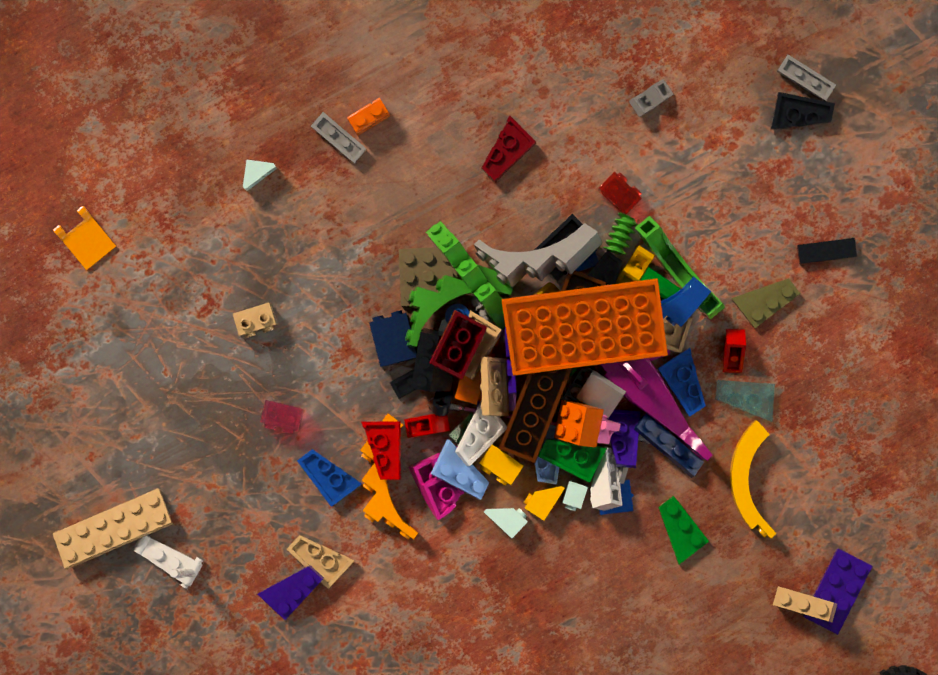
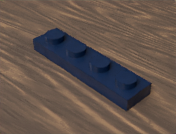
M647 413L644 414L635 426L634 430L689 477L692 478L697 474L704 461Z

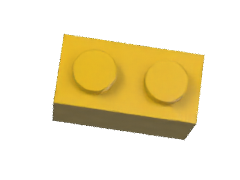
M493 444L479 462L482 465L481 470L489 475L493 472L498 476L496 480L505 486L507 483L511 485L524 467Z

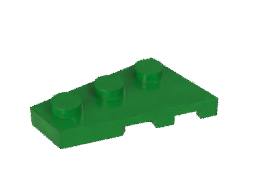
M546 439L538 457L590 483L607 448L579 446L566 441Z
M674 496L658 507L678 565H680L707 544L709 540Z

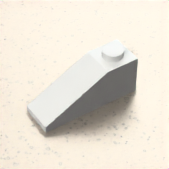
M606 447L607 450L595 472L590 489L592 508L603 511L622 506L619 468L616 466L612 449Z

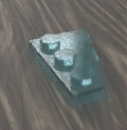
M716 380V400L767 421H773L775 384Z

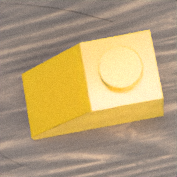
M558 486L535 491L533 495L529 493L523 502L526 504L524 508L540 519L545 520L565 488Z

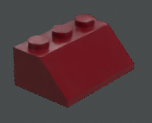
M454 310L429 363L454 377L463 379L486 332L487 326Z

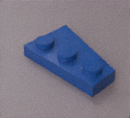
M313 449L297 460L331 507L362 485L361 482Z

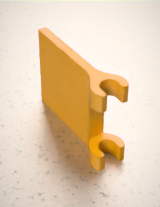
M82 206L77 210L84 219L68 233L61 226H57L53 231L82 266L88 270L114 249L116 245L88 210Z

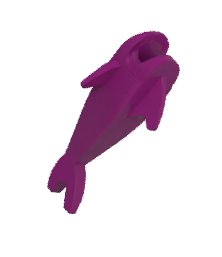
M664 356L592 365L600 375L626 391L623 396L625 399L677 435L680 441L701 460L708 461L713 456L701 439L688 426L662 377L651 363V361Z

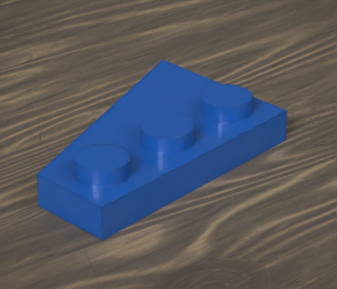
M690 348L658 368L689 417L706 406Z

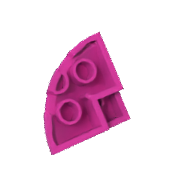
M441 452L408 467L425 502L437 520L449 514L456 507L459 497L464 494V491L431 475Z

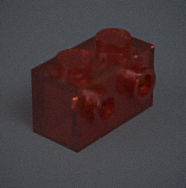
M614 171L598 188V191L621 213L627 215L641 201V192L635 186L630 187L626 183L628 180L620 172L617 174Z

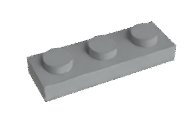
M790 55L786 56L777 70L778 73L823 101L828 99L836 84Z
M324 112L311 125L317 133L354 164L367 150Z

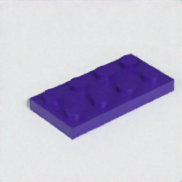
M837 548L813 597L837 604L833 622L805 614L803 617L838 635L872 565Z

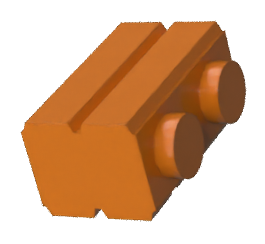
M378 98L373 101V104L369 103L348 116L347 119L357 136L390 117V114L381 99Z

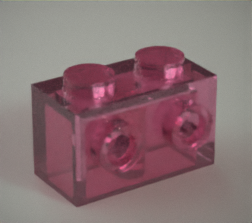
M265 400L260 422L264 423L265 428L275 430L277 426L283 428L282 432L294 434V431H299L304 409Z

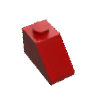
M726 329L723 372L742 373L746 351L745 329Z
M430 414L404 419L407 438L450 431L447 415L437 416Z

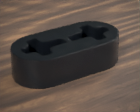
M452 390L435 392L432 404V412L435 415L446 416L449 413L453 396Z

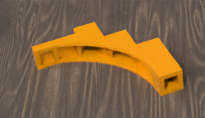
M388 413L382 421L398 420ZM366 441L360 449L363 452L361 456L371 462L373 454L368 441ZM374 463L362 479L364 482L363 487L370 492L376 491V494L363 509L365 512L364 516L371 522L375 520L379 522L382 517H385L384 522L392 528L397 526L401 530L399 533L408 540L410 537L414 539L419 532L404 522L398 514L389 494L387 480H380Z

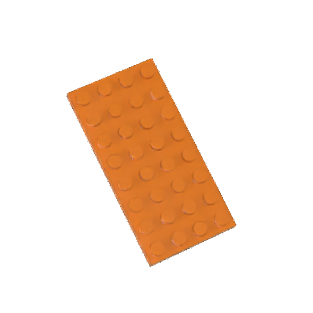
M658 278L502 299L513 376L668 355Z

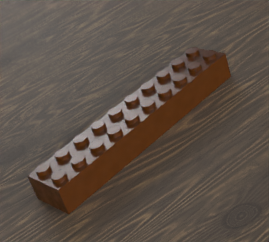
M575 270L571 275L568 273L561 291L604 286L606 282ZM573 368L528 374L499 449L536 463Z

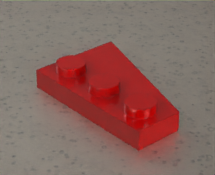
M401 421L361 422L367 435L368 444L371 447L380 480H401Z

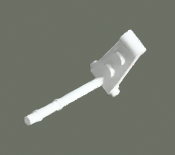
M148 535L138 539L132 549L170 574L171 577L181 581V586L186 589L188 586L191 587L203 566L201 558L196 557V559H192L152 539Z

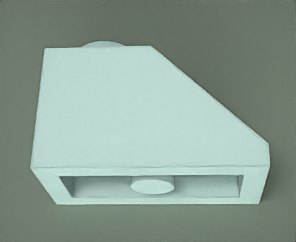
M495 508L484 511L511 538L528 522L525 519L527 515L520 508L517 511L514 508Z

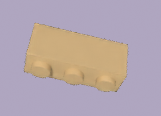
M779 586L773 602L774 606L828 622H833L837 604Z

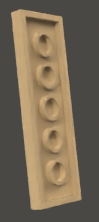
M158 488L53 533V537L64 568L67 570L168 527L173 522L161 490Z

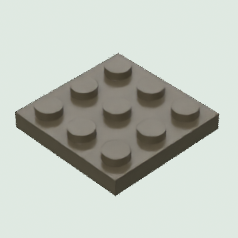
M437 247L399 249L401 307L410 306L411 302L408 301L411 290L414 291L416 287L438 293L436 284L439 278L442 279L444 275L457 278V272ZM458 297L450 300L444 305L459 304Z

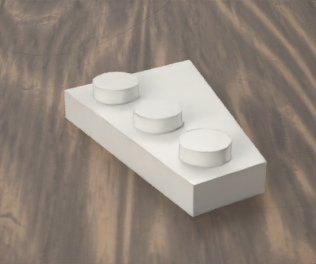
M482 400L455 451L466 466H471L507 429L506 424L499 416H482Z

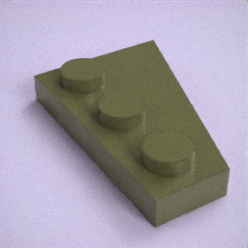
M788 278L733 297L731 300L755 329L797 297L800 292Z

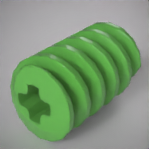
M618 213L621 219H615V223L618 226H612V230L615 233H609L608 236L612 240H606L605 243L609 247L603 248L617 255H626L627 253L623 248L630 247L626 241L633 240L629 233L635 234L636 232L632 229V226L636 227L638 224L634 218Z

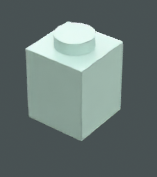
M569 481L562 503L566 504L565 508L576 511V508L581 509L588 487Z

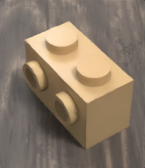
M271 303L233 313L238 334L241 337L244 336L245 339L256 336L255 332L261 330L263 333L273 331L274 326H277Z

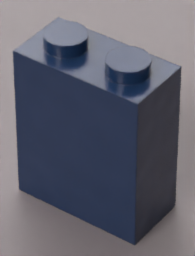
M401 310L391 313V317L384 318L381 315L372 318L373 321L369 322L381 368L416 359V347L406 346L408 342L405 340L408 329L411 330L407 313H402Z

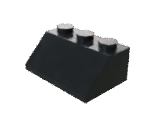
M427 328L421 330L411 388L429 392L452 390L454 376L429 363L444 333L443 331Z

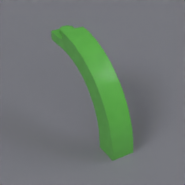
M648 216L635 227L649 250L680 288H683L692 277H695L706 286L680 256L662 228L651 216ZM712 292L698 307L710 320L725 308L724 304Z

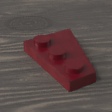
M511 116L508 117L506 125L498 136L499 138L481 167L494 182L499 180L536 144V141Z

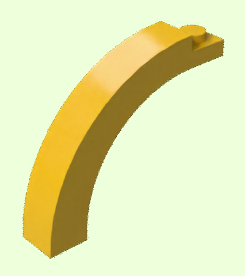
M754 420L741 436L733 453L730 468L731 493L736 508L750 529L758 526L757 531L764 538L766 536L772 538L777 533L759 514L749 491L748 477L751 461L760 444L770 435L757 420Z

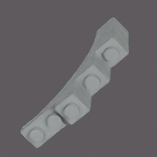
M584 223L567 238L538 250L527 252L500 251L489 247L481 240H478L474 246L477 250L476 255L482 261H488L490 266L495 269L498 281L503 285L506 283L513 287L526 274L542 281L555 267L560 271L565 270L571 275L602 244L599 233Z

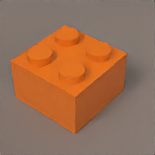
M561 400L554 438L579 446L596 447L604 409L579 402Z

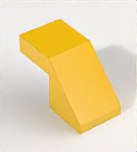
M638 246L617 278L616 283L639 281L655 255Z

